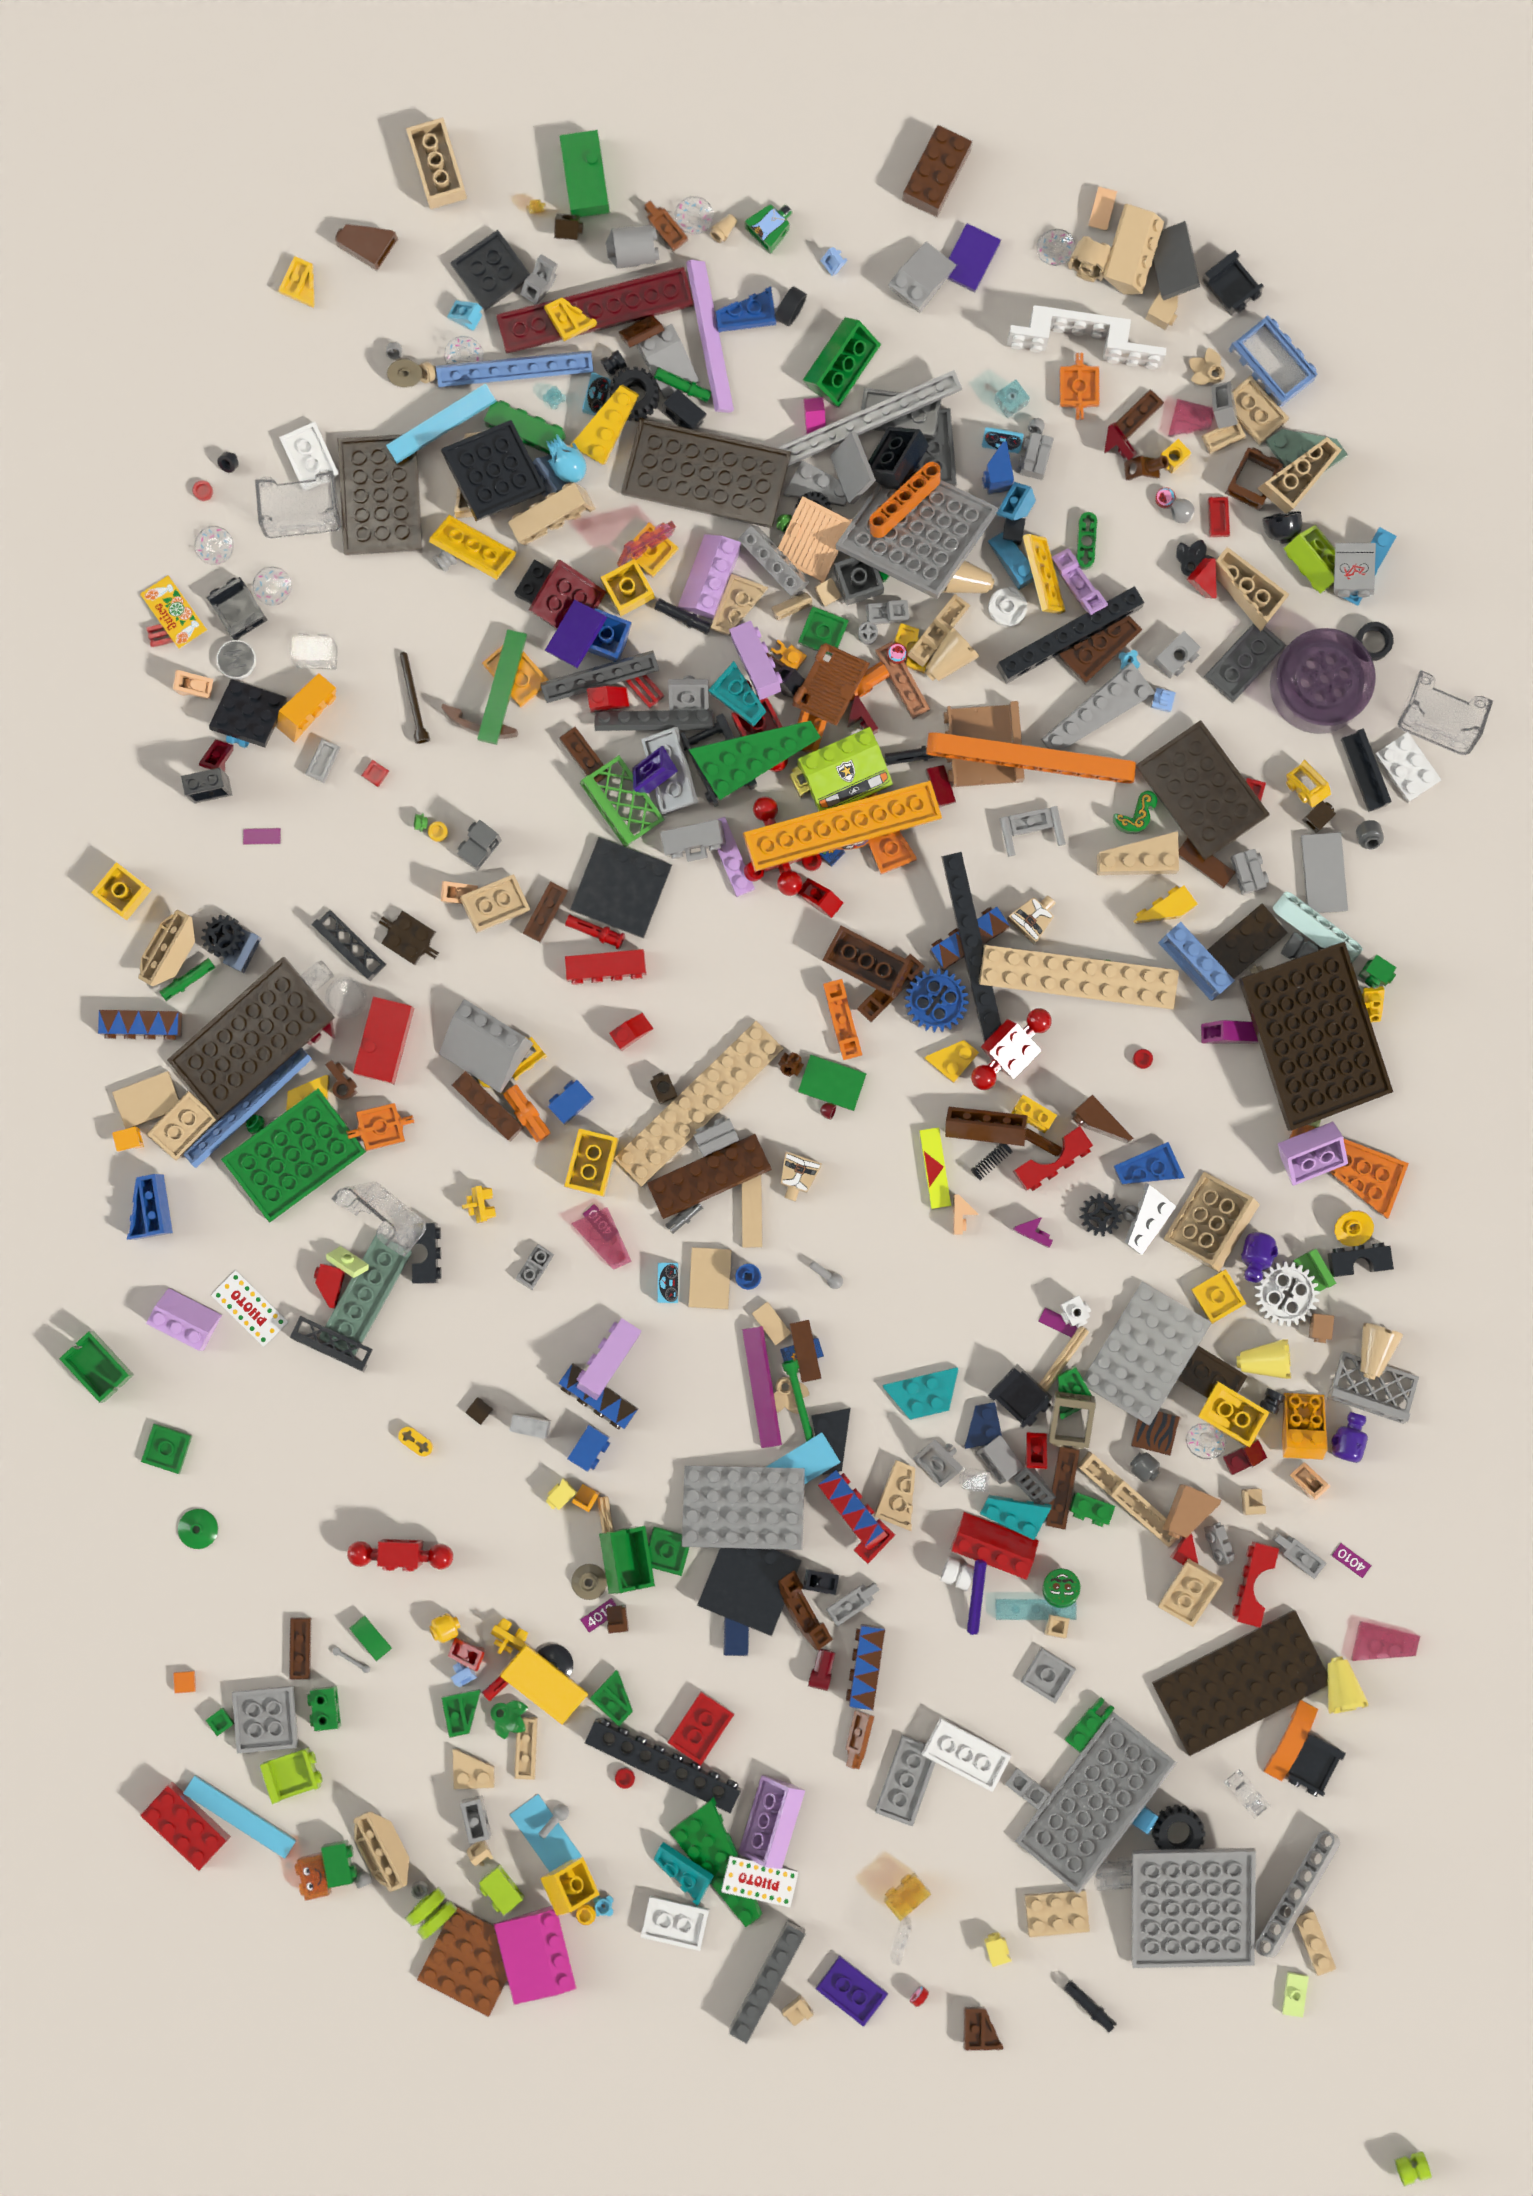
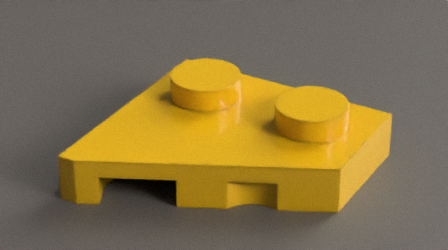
M324 1075L287 1092L286 1111L317 1088L321 1090L328 1100L329 1075Z

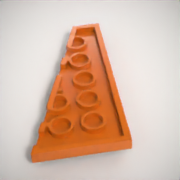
M1305 1125L1292 1130L1289 1139L1313 1130L1315 1127ZM1343 1138L1348 1164L1329 1171V1173L1384 1218L1389 1219L1409 1163Z

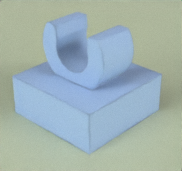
M835 247L828 249L820 260L831 276L837 274L847 261L846 258L843 259L841 257V251L836 250Z
M1156 688L1151 708L1171 712L1176 692Z
M457 1663L453 1666L456 1675L452 1676L451 1679L459 1688L477 1678L474 1670L468 1667L465 1668L463 1664Z

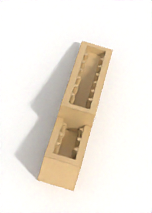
M1089 1451L1077 1464V1467L1166 1546L1170 1548L1176 1541L1175 1538L1168 1536V1531L1163 1530L1166 1518L1093 1453Z

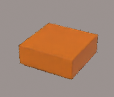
M195 1671L173 1673L175 1693L196 1691Z

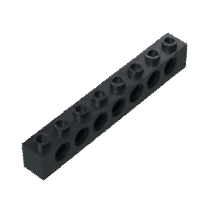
M1134 586L1107 601L1108 606L1092 615L1087 612L999 661L997 669L1005 683L1013 681L1142 609L1145 602L1136 587Z
M595 1719L585 1744L705 1802L714 1797L716 1801L715 1806L731 1814L741 1792L737 1782L731 1779L725 1781L720 1778V1774L712 1770L706 1772L702 1770L703 1766L693 1761L690 1764L684 1761V1757L677 1753L671 1755L665 1752L666 1748L661 1745L655 1744V1746H652L642 1736L637 1735L634 1737L629 1734V1730L619 1726L617 1729L611 1726V1722L607 1719ZM612 1733L615 1740L611 1743L606 1742L604 1734ZM626 1741L632 1743L633 1749L631 1751L623 1750L622 1743ZM643 1750L649 1751L651 1758L643 1760L640 1757V1752ZM661 1759H666L670 1765L668 1768L662 1769L659 1767L658 1762ZM679 1768H685L688 1774L686 1777L681 1778L677 1775L676 1771ZM697 1777H703L706 1780V1784L704 1786H697L694 1780ZM717 1785L722 1786L724 1793L716 1795L713 1792V1788Z

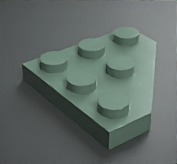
M1282 429L1268 438L1265 443L1275 457L1280 460V463L1283 464V468H1285L1327 437ZM1328 437L1342 451L1337 455V457L1333 460V462L1328 466L1326 470H1328L1329 468H1331L1332 466L1346 458L1348 455L1342 447V445L1339 443V441L1335 438Z

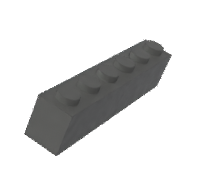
M789 1920L786 1921L729 2028L730 2035L746 2044L748 2043L806 1935L804 1928Z

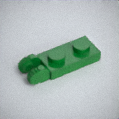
M1099 1697L1093 1706L1088 1708L1064 1739L1080 1753L1114 1710V1707L1110 1705L1101 1716L1095 1713L1103 1705L1104 1699L1102 1697Z

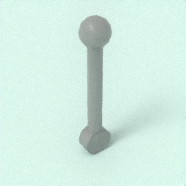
M336 1647L333 1649L335 1656L340 1655L360 1667L364 1673L370 1671L368 1665H362L342 1653L340 1648Z

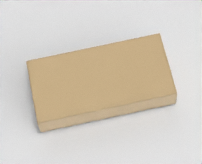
M1239 421L1237 425L1221 429L1216 428L1202 435L1209 454L1246 437Z
M768 1302L752 1313L775 1345L791 1334Z

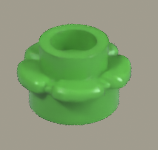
M780 515L776 520L777 529L786 532L792 515Z
M424 813L415 814L414 830L422 832L423 829L427 828L428 818L424 817Z

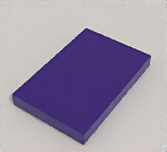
M966 223L948 258L957 266L947 279L972 292H976L1001 243V239Z
M574 599L545 651L578 668L607 617Z
M839 1955L815 1987L819 1993L863 2027L888 1995L887 1991L841 1955Z

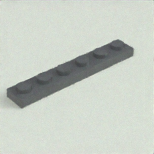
M652 650L542 682L541 688L546 703L587 692L589 688L608 686L659 671V666Z
M713 710L595 711V731L668 730L673 727H678L679 730L713 729Z

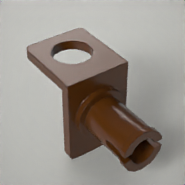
M1163 455L1156 459L1138 456L1127 460L1124 463L1125 478L1128 481L1140 476L1158 479L1160 478V469L1167 468L1169 465L1168 458ZM1135 463L1136 471L1134 474H1131L1130 467Z

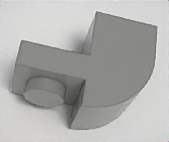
M541 254L537 258L533 273L524 281L521 295L538 304L552 287L557 276L555 271L558 264Z

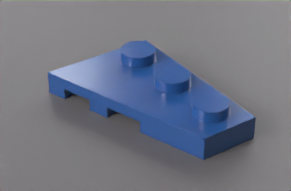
M1169 1142L1113 1166L1121 1184L1185 1178Z

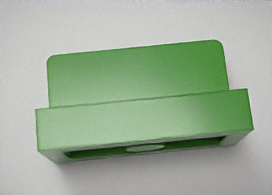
M1312 1249L1293 1260L1296 1268L1299 1265H1303L1302 1272L1309 1270L1307 1276L1315 1277L1311 1281L1312 1284L1318 1283L1314 1291L1320 1292L1337 1284L1317 1249Z

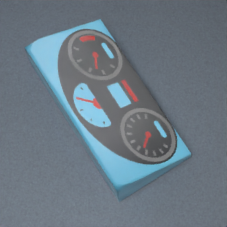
M593 372L591 373L582 407L583 413L595 416L607 400L611 384L610 379Z
M986 427L982 447L998 450L1002 442L1007 441L1009 452L1020 453L1024 434Z
M658 1263V1303H678V1263Z

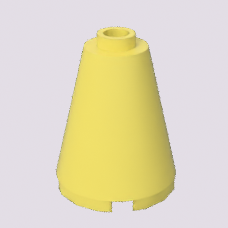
M1288 1339L1241 1351L1240 1356H1236L1237 1368H1241L1242 1372L1291 1379Z
M1343 1656L1331 1658V1662L1328 1663L1329 1714L1356 1710L1357 1707H1368V1701L1348 1660H1343Z

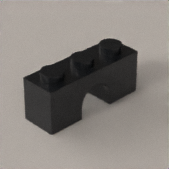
M437 1223L411 1224L412 1244L424 1245L428 1255L422 1263L412 1264V1284L438 1283V1279L442 1278V1269L438 1267V1259H441V1247H438V1239H441V1227H438Z
M1384 1242L1372 1244V1248L1365 1249L1364 1245L1352 1246V1251H1345V1247L1333 1249V1253L1327 1254L1330 1273L1333 1277L1354 1275L1353 1266L1358 1258H1363L1368 1262L1370 1272L1394 1269L1391 1246H1384Z

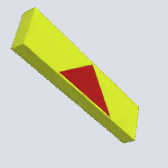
M938 1127L919 1130L931 1209L951 1206L940 1129Z

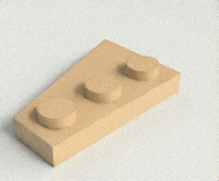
M731 574L710 627L711 630L730 636L729 629L740 624L768 590V587Z

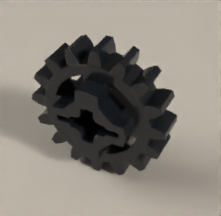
M220 914L219 919L212 917V923L206 922L208 928L202 929L206 934L201 939L206 941L203 947L208 948L207 952L210 954L214 953V956L218 958L220 956L227 958L228 953L232 956L234 955L233 950L240 951L238 945L239 943L244 944L241 937L245 936V933L240 931L243 929V926L238 924L239 921L237 919H232L229 915L225 917Z
M1098 1193L1097 1199L1090 1196V1202L1086 1200L1083 1202L1086 1207L1080 1208V1211L1084 1212L1083 1215L1079 1216L1080 1219H1084L1081 1225L1088 1226L1086 1232L1093 1230V1236L1100 1232L1101 1237H1104L1105 1231L1109 1235L1112 1234L1111 1229L1117 1230L1119 1227L1116 1223L1122 1222L1118 1215L1123 1214V1212L1117 1210L1121 1205L1114 1204L1115 1198L1108 1200V1194H1105L1104 1198H1102L1101 1194ZM1104 1202L1110 1205L1113 1210H1108ZM1096 1203L1093 1212L1088 1213V1210L1091 1207V1205ZM1100 1210L1102 1213L1110 1214L1103 1217L1102 1221L1100 1217L1092 1216L1099 1213ZM1113 1218L1112 1223L1108 1227H1106V1222L1108 1221V1219ZM1089 1220L1095 1221L1097 1227H1094Z

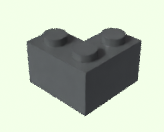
M481 820L471 824L467 834L469 839L467 842L464 840L457 849L459 850L458 856L477 871L502 841L499 834Z

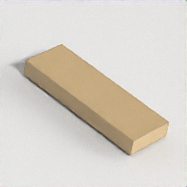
M522 1717L526 1730L516 1733L514 1779L535 1780L538 1717Z

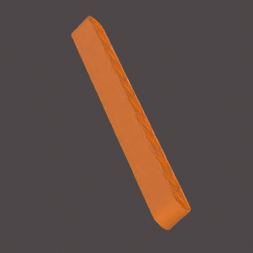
M928 733L926 754L931 756L1119 783H1134L1136 762L1130 760L944 733Z

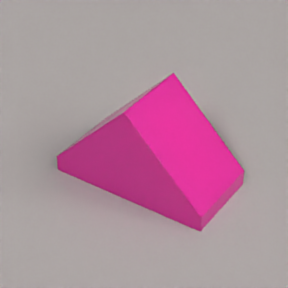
M823 397L803 399L806 435L826 426Z

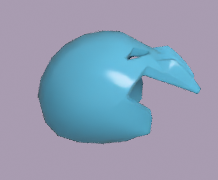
M556 434L557 440L554 439V442L551 441V444L546 441L552 459H549L548 462L558 478L564 482L577 483L585 476L587 470L586 461L575 443L572 444L573 448L567 447L559 435Z

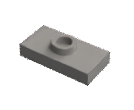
M321 739L305 774L324 783L338 755L340 746Z

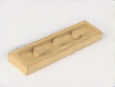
M761 1175L742 1183V1248L762 1247Z

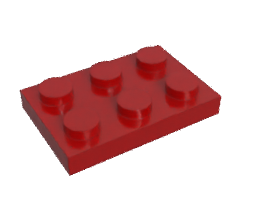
M701 1691L667 1743L699 1765H702L735 1713Z

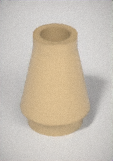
M728 214L724 219L711 227V237L718 243L726 241L734 225L737 223V219L733 215Z

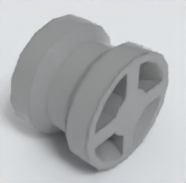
M441 550L439 555L433 556L435 562L444 572L448 571L449 566L457 563L455 558L444 550Z
M872 622L861 624L858 631L859 640L867 645L876 641L878 635L877 626Z

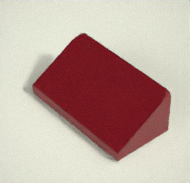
M945 766L927 768L925 772L928 781H931L939 808L956 803Z

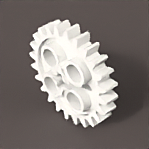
M1283 1262L1282 1267L1279 1263H1275V1269L1270 1267L1268 1268L1269 1273L1263 1272L1264 1279L1259 1282L1261 1285L1254 1286L1255 1289L1259 1290V1293L1254 1294V1297H1259L1260 1299L1255 1305H1262L1259 1312H1266L1264 1318L1271 1316V1323L1278 1320V1325L1282 1326L1285 1321L1286 1326H1290L1291 1321H1293L1295 1325H1298V1319L1305 1322L1304 1315L1310 1317L1312 1314L1309 1310L1317 1309L1313 1302H1319L1317 1298H1314V1295L1320 1294L1319 1291H1314L1318 1283L1312 1284L1311 1281L1315 1277L1307 1276L1309 1270L1302 1272L1303 1265L1295 1268V1262H1291L1289 1267L1287 1262ZM1280 1275H1284L1287 1279L1284 1286L1278 1283ZM1295 1278V1282L1288 1292L1291 1296L1284 1299L1283 1291L1289 1289L1292 1279ZM1299 1284L1303 1285L1305 1290L1301 1296L1296 1293V1286ZM1271 1293H1275L1278 1296L1275 1304L1269 1301ZM1284 1299L1281 1310H1278V1306ZM1289 1302L1295 1304L1296 1309L1293 1313L1287 1311V1304Z

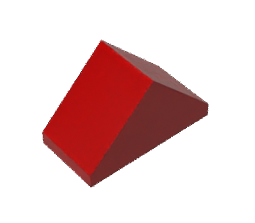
M1204 558L1187 578V581L1205 598H1217L1215 558Z
M1192 1533L1187 1538L1182 1537L1170 1556L1183 1566L1188 1559L1198 1564Z

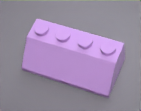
M704 534L678 604L679 608L714 620L739 556L741 542L725 536Z
M762 1775L738 1854L764 1867L782 1869L805 1790L793 1784Z

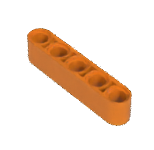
M926 463L870 516V533L873 537H884L940 484L941 469L937 463Z

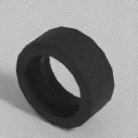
M795 286L791 287L779 305L775 319L786 326H790L803 308L807 293Z
M1380 622L1365 624L1357 632L1354 639V647L1357 654L1368 661H1378L1384 658L1392 649L1394 643L1390 628ZM1371 630L1379 631L1385 638L1384 648L1376 653L1369 652L1363 646V636Z

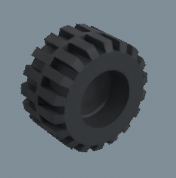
M627 367L625 372L621 370L618 372V377H613V383L610 384L609 392L611 397L620 385H624L627 388L638 386L645 390L646 395L642 400L635 402L627 419L631 421L632 418H635L636 422L641 417L647 419V414L651 416L654 413L653 409H657L659 391L655 378L653 379V375L650 372L647 374L646 369L642 368L639 371L638 367H634V370H630Z
M1174 1805V1807L1167 1806L1165 1811L1161 1810L1159 1812L1160 1815L1152 1827V1837L1160 1850L1200 1849V1846L1204 1845L1203 1837H1206L1203 1829L1204 1825L1194 1811L1186 1806ZM1175 1822L1187 1823L1190 1829L1187 1839L1181 1843L1170 1842L1167 1837L1169 1827Z

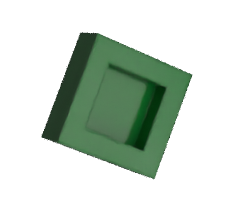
M221 1708L205 1720L216 1736H219L234 1725V1721L224 1708Z

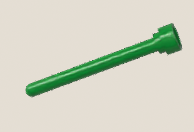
M797 1359L783 1362L782 1367L784 1372L789 1375L807 1442L813 1438L797 1376L799 1364Z

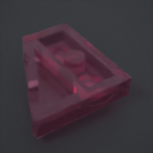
M1177 399L1168 437H1174V435L1183 433L1190 434L1197 430H1209L1214 416L1213 408Z

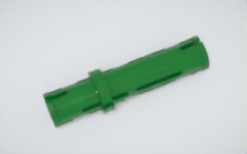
M659 366L653 378L683 391L689 397L693 396L707 403L711 396V391L696 385V382L687 381Z
M207 958L183 976L173 979L172 983L159 992L167 1002L179 992H184L185 988L216 967Z

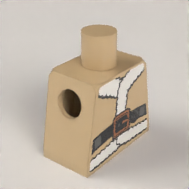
M1048 895L1041 902L1036 898H1032L1010 914L1007 919L1035 945L1054 916L1049 910L1056 903Z
M786 1152L781 1185L788 1187L784 1198L796 1202L799 1191L807 1193L822 1163Z

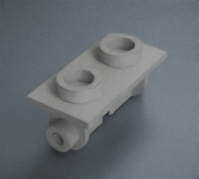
M1217 1522L1213 1526L1203 1527L1206 1540L1211 1546L1212 1555L1217 1564L1225 1565L1234 1561L1235 1553L1230 1542L1223 1544V1540L1228 1539L1224 1525Z

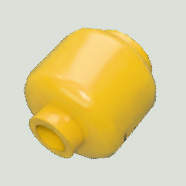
M449 1613L432 1619L431 1626H429L433 1639L435 1641L438 1640L440 1643L456 1638L458 1628H460L457 1617L452 1618Z

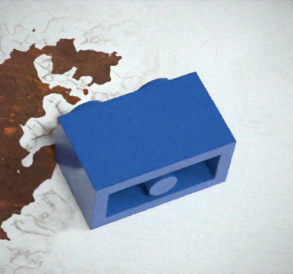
M571 1080L564 1086L565 1091L561 1095L557 1093L549 1100L551 1104L548 1107L564 1125L594 1099L578 1080L575 1082Z
M589 1424L567 1459L587 1472L590 1468L594 1470L600 1461L597 1458L601 1451L605 1453L611 1444L608 1442L610 1437Z

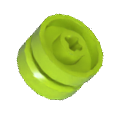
M439 1887L422 1898L405 1917L411 1926H415L424 1920L417 1930V1933L423 1940L432 1935L457 1910V1907L451 1901H447L438 1907L445 1898L444 1892Z

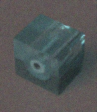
M1015 379L995 394L994 401L1008 419L1027 406L1030 397L1017 379Z

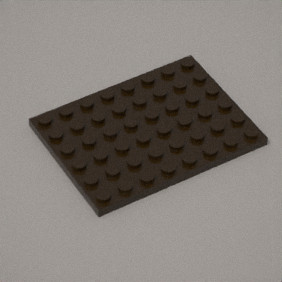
M1345 941L1238 979L1288 1131L1393 1092Z

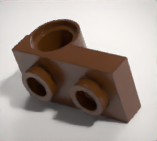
M330 1060L325 1064L337 1080L332 1089L336 1097L347 1100L358 1093L355 1089L358 1086L351 1077L346 1078L343 1074L346 1070L339 1061L335 1063L333 1060ZM342 1085H346L348 1088L345 1095H339L338 1089Z

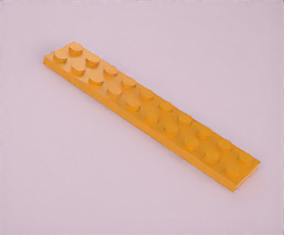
M931 781L750 830L744 832L743 836L754 871H759L942 819V815Z

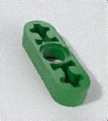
M1092 512L1083 513L1078 524L1076 559L1082 570L1090 569L1095 561L1097 517ZM1087 517L1093 522L1090 523L1089 531H1085L1086 522H1083ZM1089 536L1092 539V544L1089 546L1083 545L1081 538ZM1084 551H1088L1087 559L1091 560L1087 564L1080 560L1083 559Z

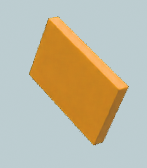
M503 645L482 662V665L493 677L496 673ZM524 651L511 693V698L520 708L542 690V682L549 681Z

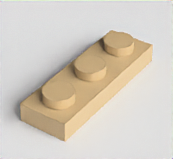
M1312 1909L1300 1914L1296 1924L1316 1975L1320 1976L1335 1970L1336 1966L1314 1910Z

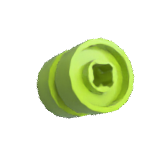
M1423 2151L1411 2154L1410 2158L1404 2156L1395 2159V2165L1403 2186L1415 2183L1416 2179L1423 2181L1432 2178L1430 2167Z

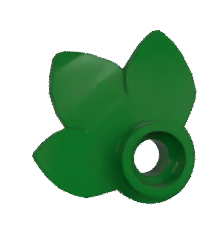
M516 1700L507 1704H495L490 1714L493 1721H495L494 1729L497 1735L506 1739L510 1731L513 1733L524 1732L526 1727L521 1715L527 1711L528 1706ZM499 1709H502L504 1711V1715L502 1717H499L497 1715V1711Z

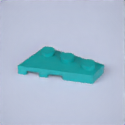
M734 661L708 690L711 695L752 726L766 713L765 708Z
M989 1495L980 1511V1515L1035 1540L1052 1505L1034 1504L1032 1501L1021 1502L1014 1501L1013 1498Z
M663 1842L653 1860L669 1877L675 1878L681 1884L680 1889L684 1893L688 1892L694 1898L692 1902L698 1906L714 1875Z

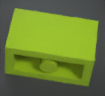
M500 1864L479 1882V1889L485 1897L489 1896L493 1901V1908L503 1915L524 1899V1894Z

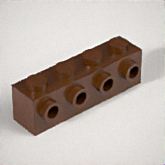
M949 1106L946 1117L945 1137L1025 1146L1028 1115Z

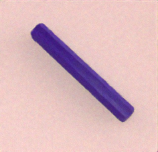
M982 1559L976 1560L974 1565L967 1633H970V1635L979 1633L987 1562Z

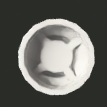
M949 1556L943 1568L940 1581L950 1585L956 1583L957 1588L967 1591L973 1578L974 1566L968 1563L961 1565L960 1560Z

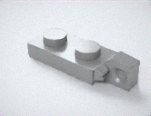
M1277 1533L1272 1539L1281 1546L1279 1551L1282 1555L1313 1579L1317 1577L1326 1565L1325 1561L1295 1538L1288 1536L1285 1539Z
M875 1582L867 1588L863 1584L828 1607L826 1611L838 1627L871 1604L870 1602L874 1600L872 1595L879 1591V1587Z

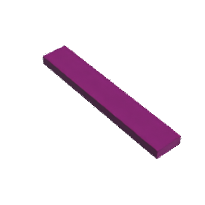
M763 1326L742 1329L761 1448L780 1446L782 1442Z

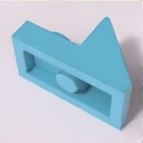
M456 300L447 318L474 331L482 317L480 313L482 307L478 303Z

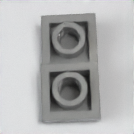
M537 1244L515 1280L533 1290L554 1254Z

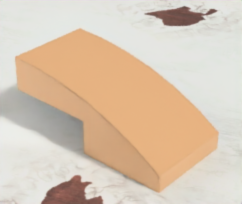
M1098 186L1088 226L1103 230L1108 229L1117 191Z

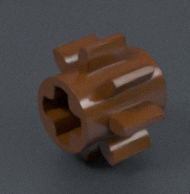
M794 1052L789 1055L784 1053L778 1063L781 1066V1072L789 1077L793 1074L798 1076L804 1066L801 1063L802 1058L800 1055Z

